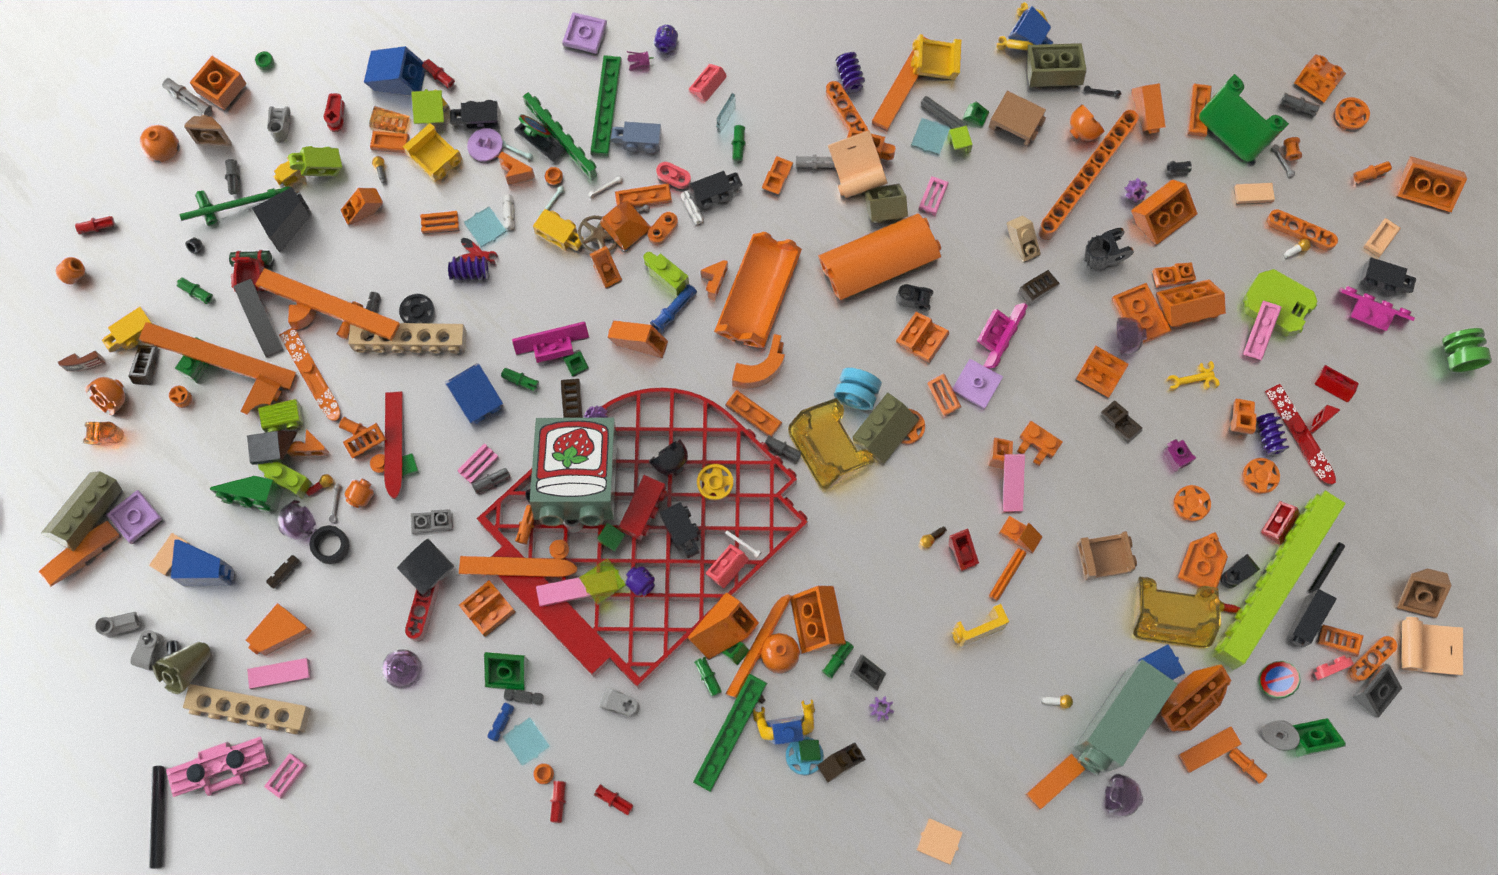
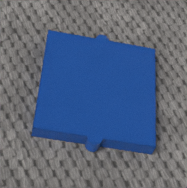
M1169 644L1138 660L1139 662L1143 659L1172 680L1185 674L1178 661L1179 657L1175 656Z

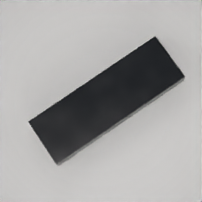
M520 123L514 129V132L554 165L567 153L566 149L551 137L546 138L538 134L536 137L528 136L524 132L526 126L523 123Z

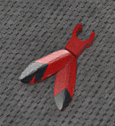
M461 239L462 246L470 253L458 256L456 258L457 262H459L460 257H463L464 262L467 261L468 257L471 258L472 262H474L475 257H478L479 260L485 257L486 261L490 264H496L494 259H490L492 256L498 257L496 252L482 251L470 239Z

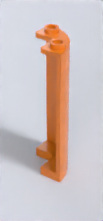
M917 213L820 254L818 257L823 272L830 279L834 294L842 300L940 258L939 250H941V245L938 240H935L927 218H922Z
M767 232L752 235L714 330L715 333L734 342L736 340L742 341L746 346L764 348L802 251L796 245V242L790 239L776 241Z

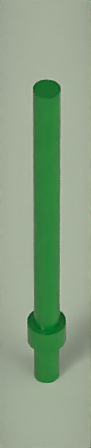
M290 186L276 190L275 188L268 189V192L180 213L179 216L181 221L267 200L289 189Z

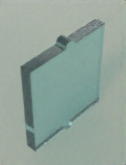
M733 93L717 117L716 127L717 132L720 134L736 109L735 94Z
M922 118L911 146L921 149L923 152H930L939 156L950 127L939 124L937 121L933 122Z
M490 207L485 208L479 213L476 212L473 217L464 222L481 248L492 241L495 242L496 238L507 232Z
M530 717L520 725H515L513 730L503 736V739L522 766L534 757L538 758L541 752L550 747Z

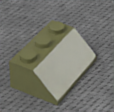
M1082 43L1028 45L1027 75L1029 87L1084 84L1087 69Z
M887 392L852 436L853 442L884 465L919 419L901 401Z

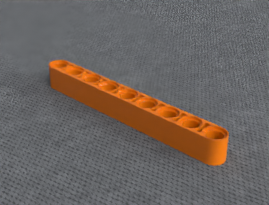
M1126 110L1042 220L1038 230L1039 237L1044 240H1050L1054 237L1134 130L1139 119L1137 112ZM1075 186L1081 187L1082 190L1076 189ZM1055 213H1059L1062 217H1057ZM1044 227L1051 228V231H1047Z

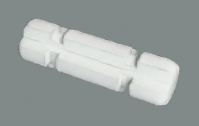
M690 191L681 193V198L691 217H693L694 223L696 225L702 223L704 217L700 213Z
M506 194L502 197V203L504 204L503 220H505L503 221V227L510 230L514 229V221H512L514 220V205H512L513 196Z

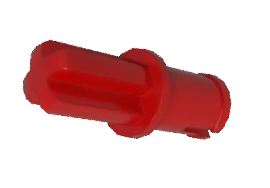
M430 59L423 62L422 67L433 75V79L439 80L448 89L453 86L455 79L444 72V68L438 67Z
M112 216L99 219L91 218L90 221L76 223L75 228L79 235L92 231L99 232V229L114 226L115 221Z
M554 781L553 795L550 803H552L550 822L561 823L564 804H566L564 800L566 782Z
M601 784L597 787L594 793L595 797L608 803L610 808L613 806L626 815L631 813L633 804L620 797L619 793H614Z

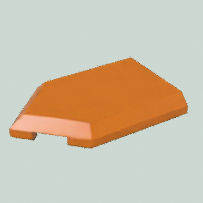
M1216 532L1190 542L1178 575L1179 580L1212 593H1216L1228 558Z

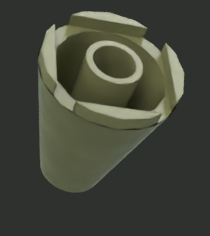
M196 642L157 660L153 665V672L159 682L164 681L166 684L164 688L173 694H180L185 691L210 658L211 649L206 643Z

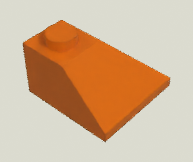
M628 200L614 207L602 217L600 225L623 251L633 245L651 228Z

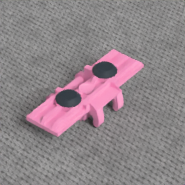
M258 737L232 747L229 742H225L198 752V758L166 769L173 797L204 787L207 796L213 795V792L229 786L244 784L243 773L269 763L262 737ZM227 770L232 771L233 775H235L211 784L210 781L211 778L215 777V774Z

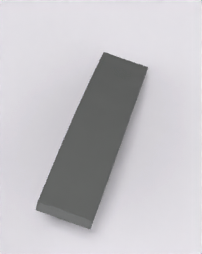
M252 279L233 286L265 357L267 358L283 351L284 349L271 318L268 316Z

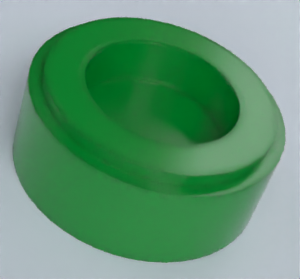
M263 51L256 55L255 63L259 69L269 70L274 65V59L269 52Z

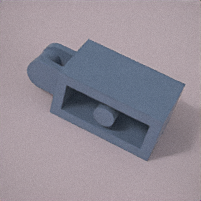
M624 122V127L612 128L611 141L623 144L624 150L631 152L637 150L648 153L660 152L661 124Z

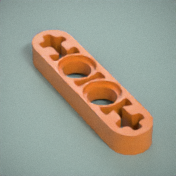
M837 81L829 82L826 85V96L848 132L850 129L857 130V125L859 131H868V127L842 85ZM831 88H833L834 90L837 89V98L835 92L831 91ZM845 101L847 107L840 108L838 102ZM853 115L856 117V121L848 122L846 118Z
M1273 210L1267 217V223L1270 227L1299 240L1308 239L1311 245L1322 250L1330 251L1338 243L1336 234L1282 210ZM1275 216L1278 217V221H1277V222L1274 221V219H1275L1274 217H1275ZM1289 223H1296L1298 230L1290 229ZM1312 230L1316 236L1311 238L1307 236L1306 231ZM1327 238L1330 239V244L1326 243Z

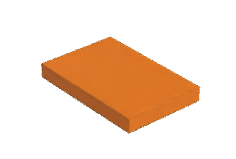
M1147 283L1112 297L1136 347L1172 332Z

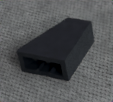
M1320 589L1307 595L1287 638L1291 639L1292 643L1299 647L1310 645L1337 598Z

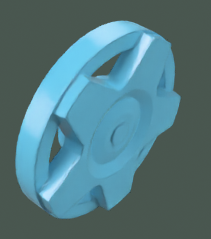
M805 737L804 740H815V739L810 738V737ZM799 741L791 742L786 750V762L789 768L799 775L815 773L819 769L818 766L813 770H810L811 764H819L823 761L824 755L821 745L819 744L820 761L801 763ZM792 747L794 754L789 756V751ZM792 765H799L801 771L795 769Z

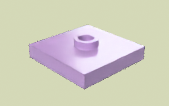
M573 12L562 42L563 46L597 54L607 20Z
M969 359L952 389L956 395L985 410L1003 376Z
M139 490L135 491L106 514L130 544L162 520L161 516Z

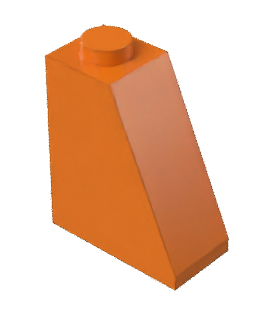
M1160 83L1131 89L1142 131L1149 130V134L1160 132V128L1166 127Z
M614 320L607 337L617 346L663 358L668 340L652 325Z
M277 603L245 641L250 644L248 648L258 655L260 652L266 656L306 636L312 630Z

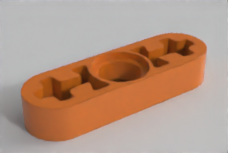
M1384 636L1378 639L1354 665L1350 666L1349 676L1351 679L1357 682L1367 679L1396 651V640L1391 636ZM1389 642V648L1380 652L1379 650L1385 645L1384 643ZM1370 653L1377 656L1378 662L1376 664L1369 662L1368 655ZM1365 665L1367 668L1361 672L1362 675L1357 676V669Z

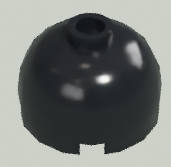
M681 439L658 452L659 456L656 458L653 456L649 460L651 466L661 475L674 473L676 476L685 470L683 466L688 460V452Z

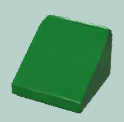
M976 101L968 105L962 119L983 127L989 111Z
M580 350L574 351L572 355L563 357L572 376L589 368Z
M607 523L597 540L615 552L626 535L610 523Z
M740 641L721 653L734 664L739 665L749 649Z
M802 740L798 742L801 763L821 760L819 740Z

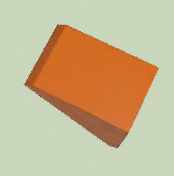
M994 437L989 466L1004 469V454H1012L1013 441Z

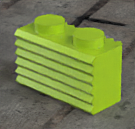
M297 399L258 408L261 428L265 433L284 429L296 430L299 426L304 425L301 406Z

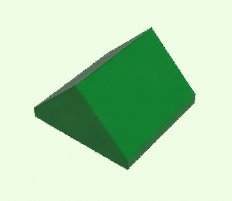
M485 652V687L525 690L528 668L526 656Z
M1328 718L1292 725L1300 737L1299 744L1295 747L1297 757L1346 746L1345 741Z

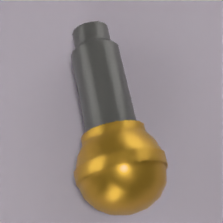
M376 156L372 159V165L377 169L381 183H386L385 161L382 157Z

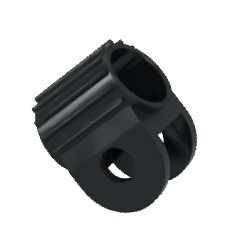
M1123 228L1109 230L1102 235L1092 237L1088 241L1084 256L1090 269L1093 268L1095 271H1101L1104 268L1106 269L1107 266L1118 264L1133 255L1134 250L1132 247L1127 246L1119 249L1116 243L1125 234ZM1099 249L1107 255L1095 257L1091 254V251Z

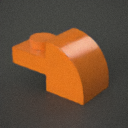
M299 303L297 305H289L288 323L293 330L305 328L314 320L316 311Z
M1235 399L1233 419L1230 424L1231 431L1251 435L1255 432V402Z

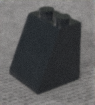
M293 187L252 208L278 252L286 247L310 217L306 211L309 209L300 192L296 193Z

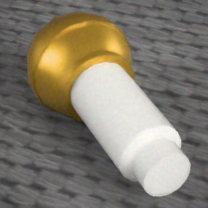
M1301 239L1296 246L1287 250L1283 255L1285 258H1288L1300 251H1308L1311 243L1308 239Z
M1067 694L1060 697L1046 696L1042 697V703L1046 705H1060L1067 709L1073 705V699Z

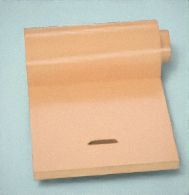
M870 130L828 145L841 185H838L841 196L845 195L848 198L888 184Z
M1406 617V620L1402 621L1401 669L1462 676L1463 628L1427 625L1419 621L1418 617Z

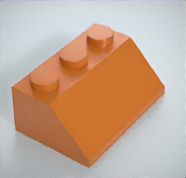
M1410 156L1402 173L1397 196L1452 212L1467 181V177L1463 171Z
M1173 179L1131 210L1136 225L1155 245L1159 244L1198 214L1187 184Z
M1210 279L1156 292L1162 313L1172 327H1179L1185 323L1199 322L1201 319L1216 318L1219 315L1226 314L1225 293Z
M816 586L792 595L790 600L801 654L832 649L846 644L834 586Z

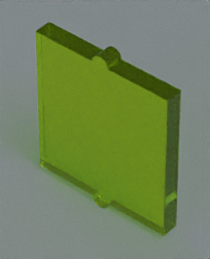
M608 558L579 577L586 588V593L591 595L597 605L626 586L619 575V570L614 568Z

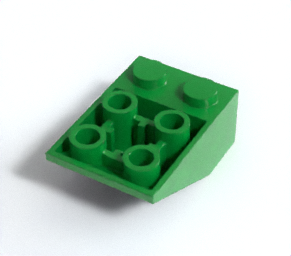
M251 476L210 487V490L216 494L215 497L222 499L221 502L230 505L233 502L240 503L241 507L248 509L254 506L258 507V510L270 513V510H278L283 494V489L274 480L259 476Z

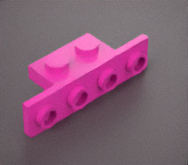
M1347 286L1346 289L1341 287L1339 290L1341 293L1358 299L1350 317L1382 330H1388L1395 314L1411 321L1415 319L1414 316L1410 315L1412 311L1402 307L1400 310L1393 308L1394 304L1385 300L1382 303L1375 301L1376 297L1367 293L1364 296L1357 293V289Z
M1026 303L1015 305L1010 317H1007L998 309L993 310L977 342L991 351L983 365L988 369L995 368L1000 363V357L1008 348L1011 337L1018 329L1017 325L1026 314L1025 310L1028 307Z
M579 322L514 338L512 343L516 355L534 351L536 362L539 363L574 354L571 341L587 338L589 334L586 323Z

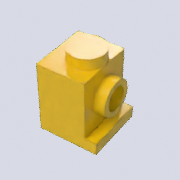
M289 159L274 170L275 175L273 176L279 185L283 184L285 187L292 186L304 177L301 176L300 170L290 168Z

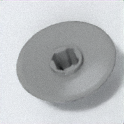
M1285 720L1272 721L1263 727L1262 735L1264 740L1276 749L1291 750L1299 744L1300 737L1297 730Z

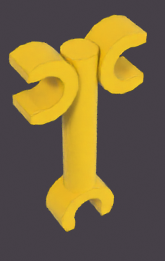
M1209 361V369H1205L1203 363H1200L1198 365L1200 374L1181 378L1170 375L1166 381H1174L1175 385L1170 386L1169 391H1175L1179 385L1205 380L1203 385L1205 390L1210 388L1209 382H1213L1215 388H1218L1220 382L1215 377L1214 371H1212L1214 363Z

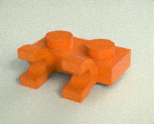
M1030 421L1019 437L1024 441L1019 446L1017 452L1025 454L1029 446H1033L1040 451L1033 463L1040 466L1046 456L1052 459L1063 441L1033 421Z

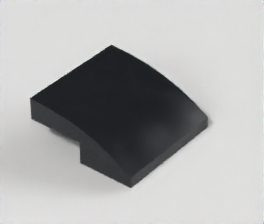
M426 539L400 563L397 569L422 595H427L438 581L446 577L454 565L429 539Z

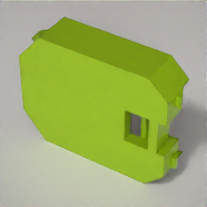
M1275 269L1259 273L1242 299L1245 314L1255 320L1262 301L1281 306L1282 308L1273 330L1284 337L1295 336L1302 332L1304 329L1302 327L1306 322L1303 320L1307 313L1310 314L1312 310H1315L1318 302L1314 291ZM1296 303L1299 304L1294 314H1292L1291 312ZM1300 309L1303 310L1300 317H1297V314L1300 311Z

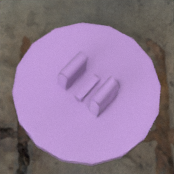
M491 128L477 130L470 136L467 144L469 154L473 159L480 162L493 160L500 154L503 147L501 135Z

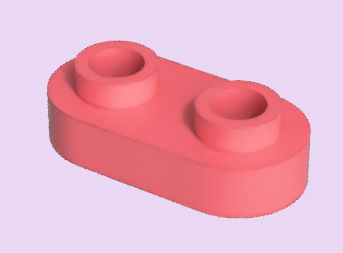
M662 162L656 168L657 177L661 181L669 183L678 189H685L691 183L690 173L672 163Z
M1344 655L1335 659V664L1331 666L1325 663L1316 667L1317 672L1314 675L1317 681L1354 665L1351 657L1346 659Z

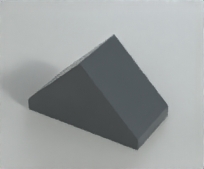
M860 655L851 671L850 677L878 691L887 673L864 655Z

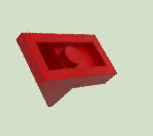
M968 529L949 536L948 545L953 550L961 571L979 564Z

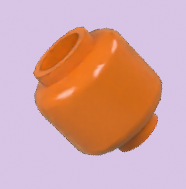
M74 257L65 258L56 267L57 277L65 284H75L85 274L83 263Z
M363 478L360 481L352 480L344 493L345 501L355 508L366 506L374 494L373 489L370 487L372 484Z

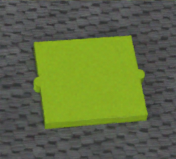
M425 89V91L411 92L414 124L444 123L442 90L428 91V89Z

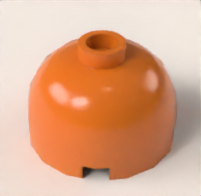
M1080 105L1070 117L1072 129L1070 132L1076 139L1080 137L1084 141H1092L1105 132L1101 124L1094 119L1092 113L1084 105Z
M151 125L140 136V147L145 156L151 161L165 162L171 159L178 151V138L167 126Z
M100 377L85 387L86 393L90 391L92 395L89 397L90 400L101 411L105 413L107 410L110 411V415L115 414L125 402L124 386L117 379Z
M773 634L763 645L761 652L762 662L773 673L782 674L795 668L799 661V646L794 638L787 634Z

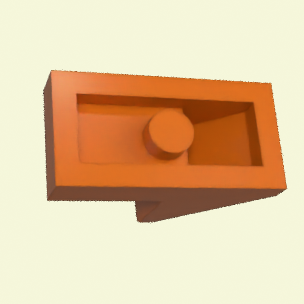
M503 151L498 156L500 166L508 171L505 177L508 185L531 180L535 177L533 168Z
M606 246L589 254L594 264L593 267L605 288L622 280Z
M726 260L700 271L701 277L709 280L706 287L709 299L716 300L728 270V261Z
M307 429L305 443L294 441L287 451L291 457L329 456V451Z
M1011 516L1008 517L999 532L1000 535L1032 554L1043 537L1030 523L1024 525Z

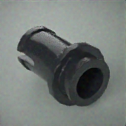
M1171 161L1167 163V173L1171 175L1185 172L1190 173L1192 168L1188 167H1192L1191 161Z

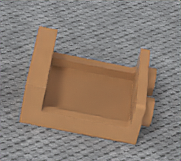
M1007 91L994 112L988 128L995 130L998 126L1025 140L1024 144L1028 146L1029 142H1034L1037 137L1038 131L1036 130L1038 126L1042 127L1047 118L1044 116L1046 109Z
M1127 531L1118 535L1089 539L1088 537L1080 538L1077 542L1085 580L1132 573L1137 566L1136 557L1132 555L1131 551L1133 546L1132 539L1128 536Z

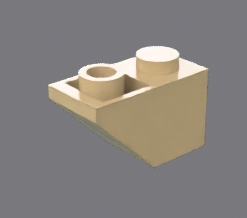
M1022 215L1006 223L1010 239L1024 262L1041 254L1032 221Z

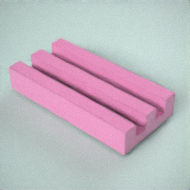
M931 176L918 210H925L926 213L929 214L930 212L936 216L949 182ZM933 182H936L937 184L935 186L928 206H925L924 204L929 195ZM940 184H942L943 188L941 190L935 208H931L936 197V194L938 192V189L940 187Z
M484 443L457 471L471 484L499 457ZM485 451H487V452L465 473V471H466ZM491 455L492 457L470 478L469 475Z
M289 753L264 787L282 799L307 765ZM291 760H293L294 762L274 788L271 787ZM299 765V767L296 769V771L293 773V775L289 778V780L286 782V784L283 786V788L280 790V792H278V790L280 789V787H281V786L283 785V783L287 780V778L290 776V774L293 772V770L296 768V766Z

